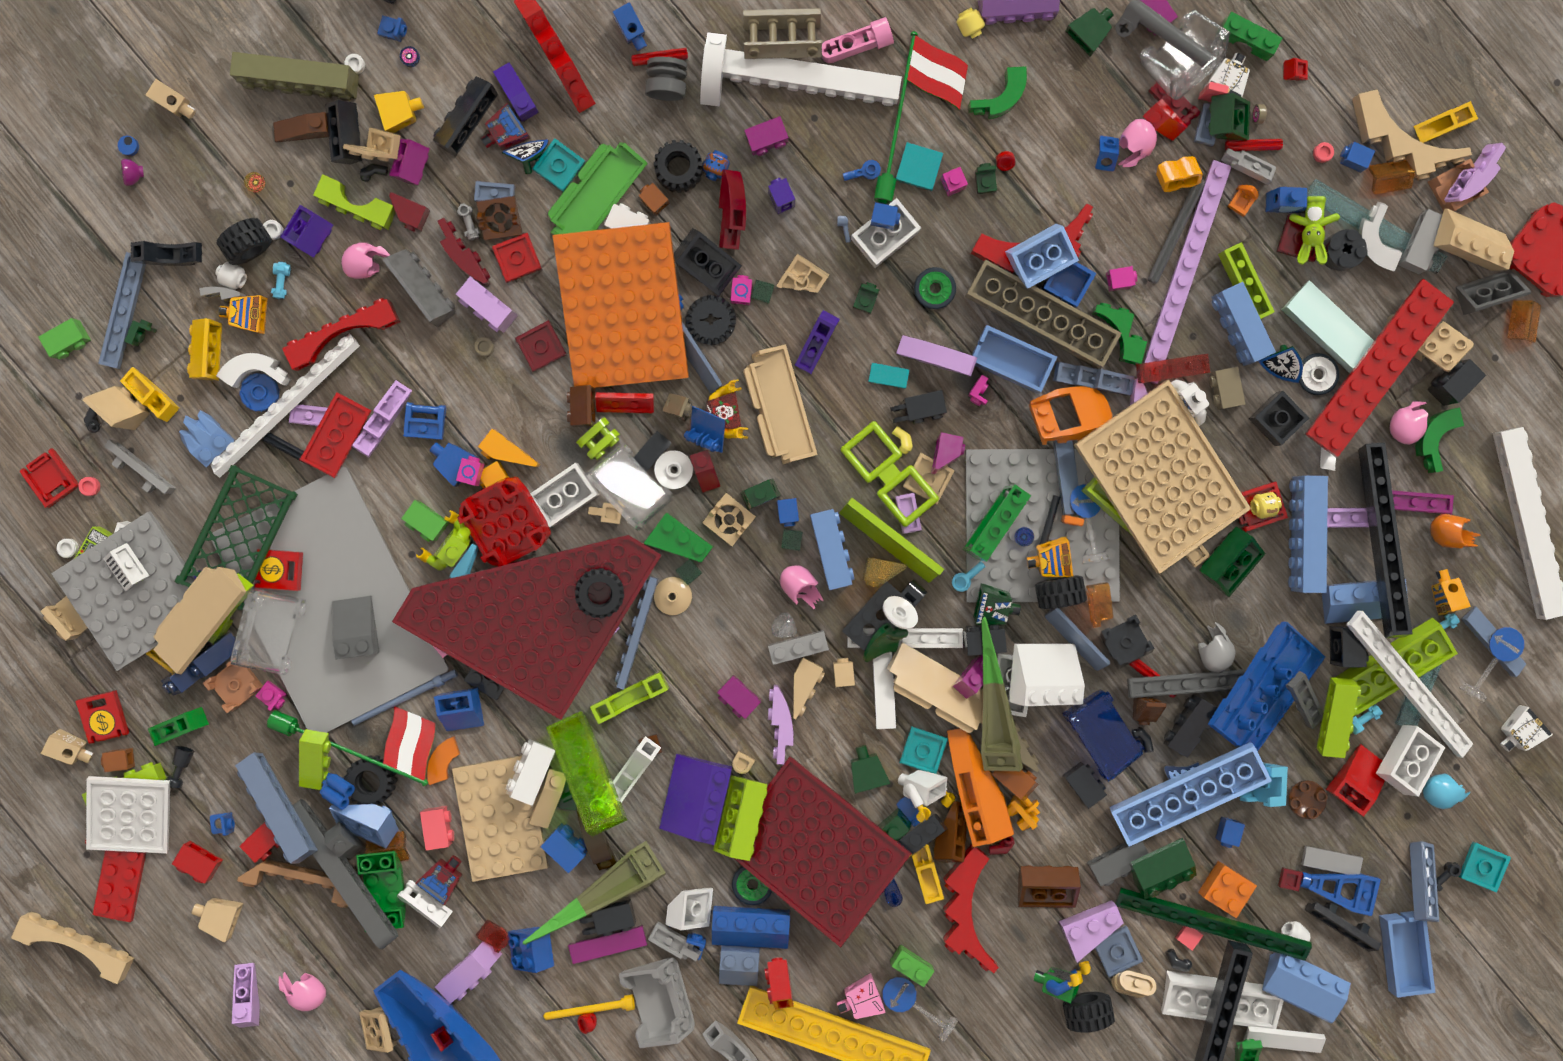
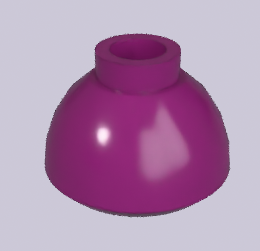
M129 159L121 160L124 185H134L140 178L144 177L143 166H138Z

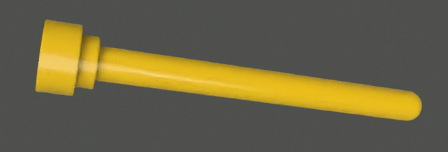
M630 994L625 995L624 998L618 1001L546 1012L543 1017L545 1020L618 1008L631 1011L635 1010L634 996Z

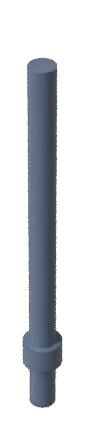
M454 669L443 675H438L433 680L352 719V724L355 726L434 687L443 686L446 681L457 677L458 674Z

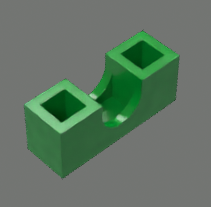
M1232 11L1224 19L1216 35L1232 44L1235 42L1247 44L1252 48L1251 54L1265 61L1274 56L1283 39Z

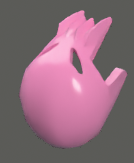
M1135 119L1124 130L1119 145L1123 149L1128 148L1133 154L1121 161L1119 165H1123V167L1136 166L1139 160L1152 153L1156 146L1157 134L1150 122L1144 119Z
M357 243L347 248L342 256L341 264L344 273L348 277L354 279L368 278L380 271L379 264L372 260L374 255L388 257L390 254L381 246L375 247L368 243Z
M1412 402L1410 406L1401 408L1394 413L1390 421V433L1394 439L1400 443L1410 445L1422 438L1427 430L1428 413L1424 409H1420V406L1427 404L1426 402Z
M789 566L783 570L780 576L781 587L796 605L799 603L797 598H802L813 609H815L814 603L817 604L816 600L824 601L816 588L818 581L808 569L802 566Z
M285 972L283 973V979L279 976V990L284 992L287 1002L291 1007L299 1011H311L323 1003L326 997V989L313 975L304 973L300 978L301 981H296L293 985Z

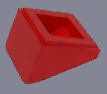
M1298 58L1285 60L1284 80H1308V61Z
M444 1026L431 1034L440 1051H443L453 1043Z

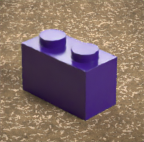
M777 178L771 181V185L768 186V194L777 214L794 208L796 199L787 179Z

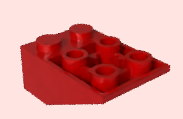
M1360 744L1325 790L1355 813L1364 817L1375 803L1385 782L1383 778L1376 774L1382 760Z

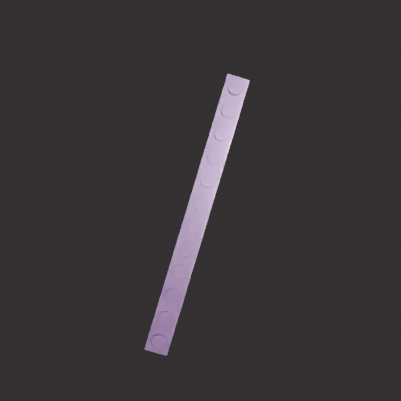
M1216 160L1211 162L1205 179L1206 183L1200 194L1138 376L1142 380L1158 384L1231 170L1230 165Z

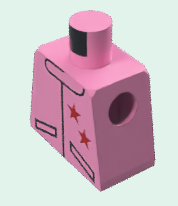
M871 973L846 987L844 990L847 999L837 1002L840 1013L851 1010L855 1019L885 1013L884 1005Z

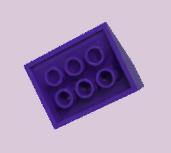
M676 754L659 829L694 841L714 845L732 766Z

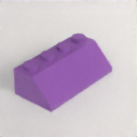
M978 0V6L986 25H992L998 21H1004V23H1013L1016 20L1031 22L1038 18L1047 21L1057 16L1060 0Z

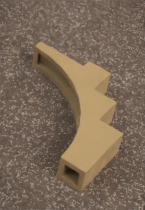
M1378 90L1360 93L1352 99L1362 143L1370 142V145L1382 142L1386 161L1393 160L1394 163L1406 161L1409 179L1417 178L1420 181L1430 178L1429 175L1435 172L1438 168L1447 166L1446 163L1460 164L1465 162V158L1472 155L1470 147L1461 149L1437 148L1426 145L1409 136L1391 119L1382 104Z

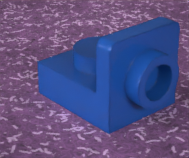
M382 15L377 34L381 37L401 42L402 37H405L407 33L405 21L399 17L394 19Z

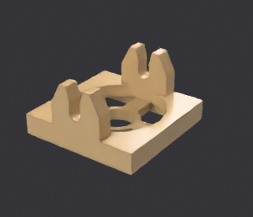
M725 493L702 523L733 546L756 516ZM727 505L735 506L732 512L727 513L720 508ZM740 511L744 518L742 526L737 523L736 518ZM716 513L722 517V525L719 528L715 524ZM727 514H731L735 518V522L732 525L724 523V517ZM727 527H734L738 530V532L733 534L723 533Z
M382 1007L361 1011L359 1014L366 1049L386 1053L393 1051V1047L397 1045V1040L391 1039L387 1017ZM375 1018L378 1020L379 1028L376 1025Z

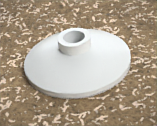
M680 451L665 452L657 459L655 464V476L659 483L666 488L678 489L685 486L693 474L691 460ZM673 466L678 468V471L675 474L671 473V468Z
M891 596L884 601V614L892 624L902 629H911L917 624V612L907 600L898 596Z

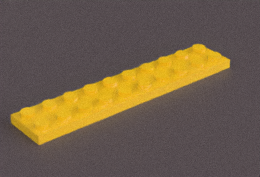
M751 985L737 1024L842 1061H927L931 1052L930 1048L793 1001L794 1007L775 1010L774 1005L770 1004L767 991Z

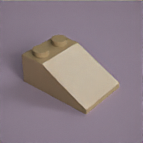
M113 386L83 399L111 427L136 430L150 415V412L146 410L147 406L141 404L138 400L136 401L132 397L133 394L126 387Z

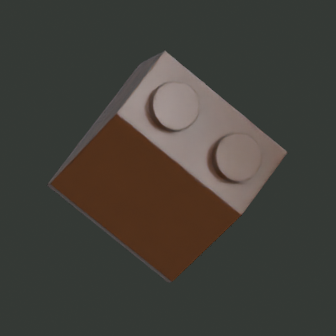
M591 385L570 387V392H567V403H570V411H567V422H570L572 427H593L596 424L595 388Z

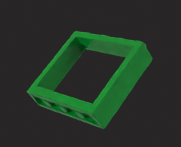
M1015 484L1005 486L962 550L979 561L987 562L1032 495ZM1008 491V495L1006 497L1003 496L1004 493Z

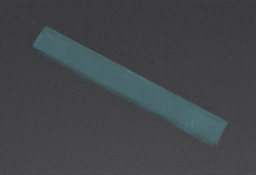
M1317 179L1313 180L1307 191V197L1324 196L1326 198V210L1333 214H1339L1341 219L1358 229L1362 218L1368 220L1371 218L1369 217L1370 210ZM1383 219L1379 227L1381 242L1391 248L1400 250L1403 254L1412 235ZM1439 251L1434 253L1432 257L1433 264L1429 271L1437 274L1448 256Z

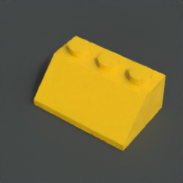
M207 318L192 320V325H190L189 329L192 337L188 348L190 363L187 366L189 378L219 381V377L216 375L220 371L222 323Z

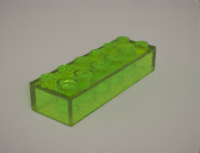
M579 711L547 726L546 729L586 832L591 836H595L627 821V816L587 716L582 711Z

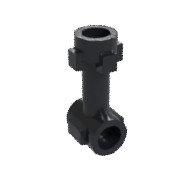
M1447 862L1444 865L1445 871L1436 878L1437 891L1440 892L1443 889L1441 885L1451 876L1458 877L1461 874V866L1458 863Z

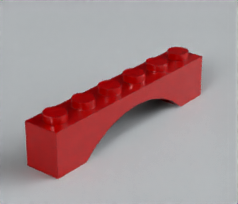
M384 298L378 299L373 302L374 305L368 308L366 306L361 307L351 316L344 315L334 324L328 323L323 325L320 331H311L304 335L305 338L299 341L295 339L288 342L287 346L282 348L291 369L299 371L314 364L323 348L333 338L346 331L357 328L385 330L400 323L401 321L392 302L388 299L384 300Z

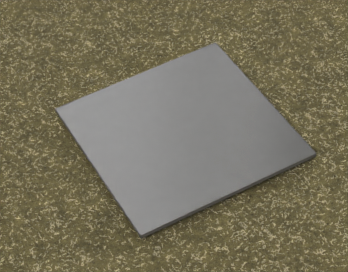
M1054 449L966 450V543L1005 486L1015 484L1032 495L988 561H981L986 567L971 579V585L966 590V602L977 601L981 583L1008 591L1012 602H1038L1035 584L1044 580L1060 578L1043 577L1039 572V567L1028 569L1026 557L1037 556L1036 546L1040 543L1053 495L1060 497ZM1074 449L1078 484L1087 485L1094 478V475L1078 450ZM1006 491L1003 496L1006 497L1009 492ZM1060 498L1048 542L1061 537L1068 539L1073 576L1079 575L1084 579L1087 596L1085 602L1120 601L1119 524L1101 508L1091 518L1081 517L1077 513L1068 515L1084 519L1083 526L1062 523L1063 513ZM1091 499L1081 500V503L1093 502ZM1022 528L1029 530L1032 534L1031 541L1026 545H1022L1016 540V533ZM966 553V573L980 562L968 553Z

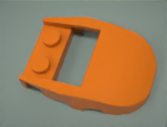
M1086 386L1056 389L1031 400L1029 403L1042 445H1047V441L1057 440L1058 444L1067 443L1070 440H1077L1078 442L1112 418V412L1105 396L1099 390ZM1070 395L1081 426L1060 431L1050 401L1057 397Z

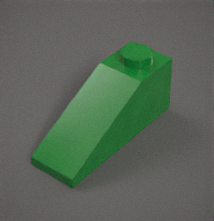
M199 707L150 727L148 731L154 746H157L209 725L203 708Z

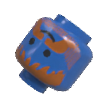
M716 150L713 153H708L702 166L703 171L706 173L705 177L716 181L717 178L722 179V170H728L730 162L727 159L728 156Z

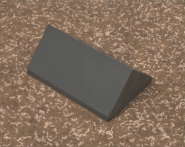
M1511 269L1456 286V293L1463 315L1531 294V290Z

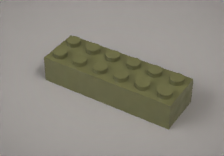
M232 52L230 76L237 83H240L243 88L254 90L255 87H258L268 92H274V89L286 94L300 92L304 96L318 94L320 97L327 99L335 96L345 101H350V98L357 99L359 76L349 65Z

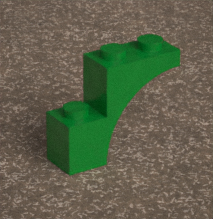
M1100 303V305L1094 306L1092 315L1100 317L1113 329L1122 333L1118 339L1120 345L1119 361L1137 366L1142 364L1147 341L1142 340L1143 337L1138 335H1131L1129 337L1134 314L1129 313L1130 310L1126 308L1113 309L1107 303Z

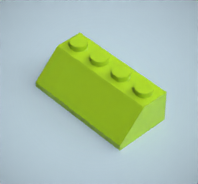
M730 775L713 851L727 857L750 861L754 852L755 837L758 834L759 819L763 813V801L767 795V784Z

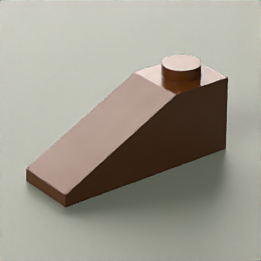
M325 112L303 114L273 122L276 143L329 137L327 115Z
M1154 697L1133 698V720L1138 721L1139 725H1150V722H1157L1166 708V703Z
M954 801L944 821V825L948 830L935 840L934 860L945 863L964 862L967 823L961 802Z

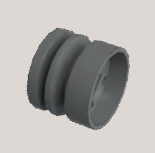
M672 57L649 58L647 60L648 69L646 73L652 78L646 80L645 95L664 101L683 100L686 94V83L681 80L687 78V73L685 72L687 70V63Z

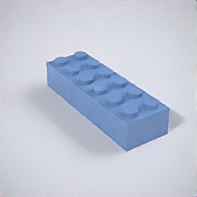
M1328 476L1292 477L1289 485L1292 492V499L1289 502L1292 519L1289 521L1291 557L1288 563L1289 568H1291V576H1289L1288 585L1291 591L1327 593Z

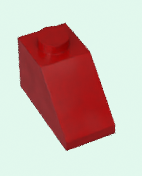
M1163 99L1159 100L1143 115L1157 132L1172 141L1188 127Z

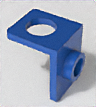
M1100 136L1099 155L1095 168L1114 171L1119 156V139ZM1104 158H1110L1112 163L1105 166L1101 161Z
M904 796L896 805L915 827L920 823L916 818L919 810L914 807L911 799Z
M232 812L210 816L212 834L222 833L223 836H227L234 832L235 821ZM218 818H221L222 829L217 828L215 825Z
M688 933L686 943L699 946L701 955L698 960H700L705 948L706 938H703L700 934Z

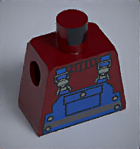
M506 103L485 123L490 133L481 138L486 148L497 142L499 147L505 150L529 140L530 136L510 105Z
M452 855L448 862L440 859L415 884L442 905H445L451 898L462 876V873L457 870L462 861Z

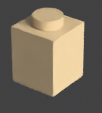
M839 658L837 662H833L835 686L855 685L853 662L848 661V658Z

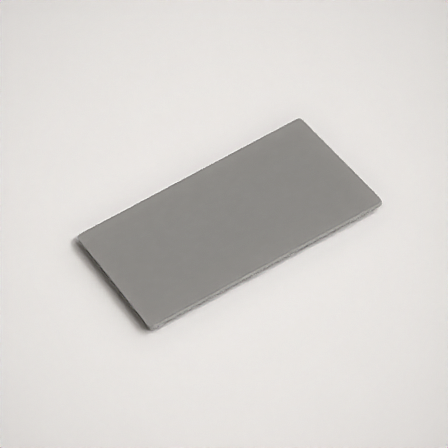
M341 467L336 478L327 474L295 491L298 494L296 500L292 501L269 549L303 552L301 591L254 588L253 586L244 601L245 608L306 728L325 733L432 680L449 669L445 659L441 657L431 644L392 622L410 590L347 467ZM276 504L265 507L268 517H276L280 510ZM262 508L252 512L255 522L266 518ZM250 514L238 519L242 527L252 523ZM237 520L226 525L227 531L239 528ZM267 521L257 524L259 534L269 533L271 526ZM254 526L243 529L246 539L257 536ZM224 527L213 532V535L219 536L224 534ZM241 531L230 534L233 544L243 542L244 538ZM226 535L216 539L219 549L230 546V541ZM259 539L248 542L251 552H256L263 545ZM211 540V541H212V543H213V545H214V547H215V549H216V550H217V548H216V545H215V543H214V541H213V540ZM245 543L235 546L238 557L249 553ZM232 548L221 552L224 562L235 559ZM250 556L240 559L242 569L251 570L254 561ZM237 561L226 565L227 569L235 570L236 573L240 572ZM289 561L288 580H294V561ZM254 580L253 585L260 583V580ZM372 596L379 653L335 660L332 601Z

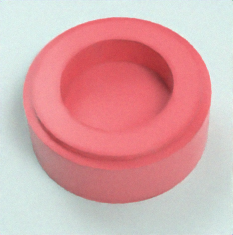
M1327 142L1320 143L1313 150L1314 159L1320 163H1325L1334 156V148Z
M85 477L80 480L78 488L83 495L94 496L100 491V483L94 477Z

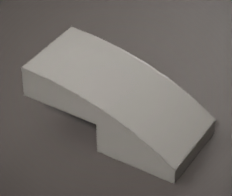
M199 288L200 295L207 299L221 296V300L230 302V299L233 297L246 296L229 288Z

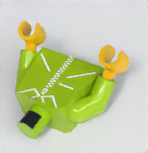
M451 510L449 511L451 512L450 518L445 516V520L454 524V528L434 555L424 548H421L423 550L422 555L418 556L416 554L418 559L424 563L427 562L439 571L444 570L448 566L452 568L469 546L471 538L470 530L464 523H459L457 518L459 514Z

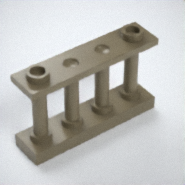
M820 8L743 10L744 30H750V42H744V59L822 57V40H816L815 28H820L821 24ZM777 29H788L789 41H777ZM796 29H807L808 41H796ZM757 30H769V42H758Z

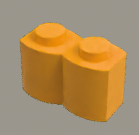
M1193 156L1182 157L1177 161H1164L1158 165L1156 172L1164 192L1176 191L1182 187L1196 186L1201 183L1203 175L1196 158Z

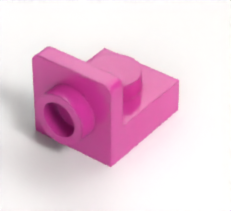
M984 375L978 378L968 394L971 397L970 401L977 406L981 404L986 405L988 402L979 396V393L983 394L988 387L986 382L989 378Z
M266 681L255 697L266 704L269 711L279 710L284 705V698L287 694L271 681Z

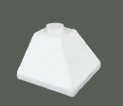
M713 888L682 891L667 906L666 925L679 930L708 927L710 925Z

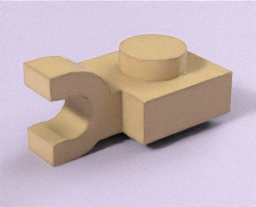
M603 503V508L589 507L588 514L601 516V522L620 524L623 505Z

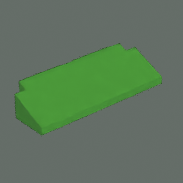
M620 142L615 149L611 145H599L578 172L580 181L577 184L574 182L570 183L548 211L550 221L556 225L550 233L556 235L596 230L610 213L613 204H617L648 163L625 143Z

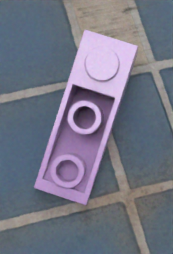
M255 963L234 965L232 1024L239 1028L259 1026L260 1004Z

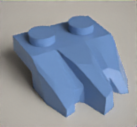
M200 410L198 413L199 420H194L185 415L183 423L188 430H180L179 433L188 451L207 467L235 439L222 429L212 416Z

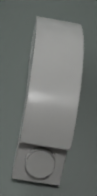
M716 1020L702 1034L709 1046L721 1053L729 1061H758L750 1049L731 1030Z

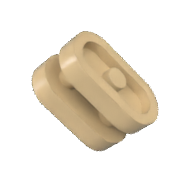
M1132 971L1118 973L1113 976L1111 981L1112 987L1116 992L1136 998L1150 996L1156 991V982L1152 977Z

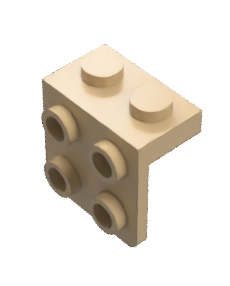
M369 128L367 147L344 144L343 148L349 150V154L361 156L362 154V158L373 160L374 157H377L378 160L389 161V158L397 159L400 135L376 128Z
M1443 321L1438 327H1435L1415 354V358L1422 361L1426 357L1444 371L1449 372L1473 348L1474 343Z
M67 596L56 605L46 606L41 610L44 620L48 624L53 625L57 630V635L65 641L78 638L88 629Z

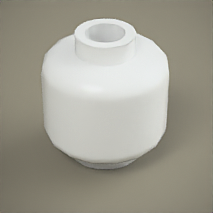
M229 262L219 265L215 272L218 283L229 289L236 290L242 288L247 280L244 268L229 264Z
M1297 921L1287 922L1281 929V934L1310 942L1309 931Z

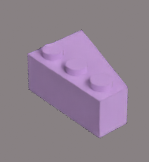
M486 937L475 950L473 949L464 960L447 973L435 988L450 1004L455 999L460 1001L467 994L466 990L468 988L472 990L479 983V978L484 980L492 972L490 968L502 953Z

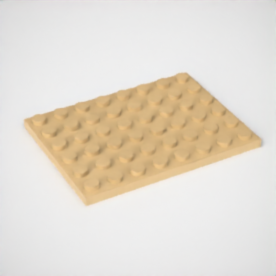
M1166 380L1074 444L1157 574L1165 571L1251 509L1170 380Z

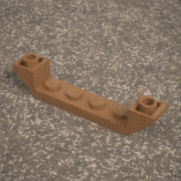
M266 859L238 877L237 880L238 882H243L245 886L254 887L262 882L265 872L269 876L282 875L287 880L300 879L305 884H322L323 888L332 889L335 887L323 871ZM334 888L332 903H336L338 907L348 908L340 893Z

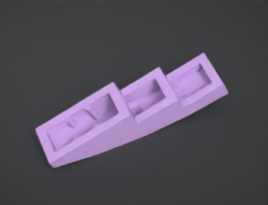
M904 335L897 350V354L900 356L916 359L919 362L971 376L977 360L975 356Z
M395 381L373 410V415L364 425L362 433L353 443L352 447L369 458L397 418L412 390Z

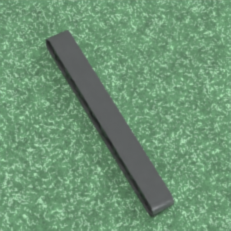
M300 799L292 806L318 851L313 853V856L373 943L379 949H384L398 937L396 929L346 858H339L326 847L325 833L327 830L308 803Z

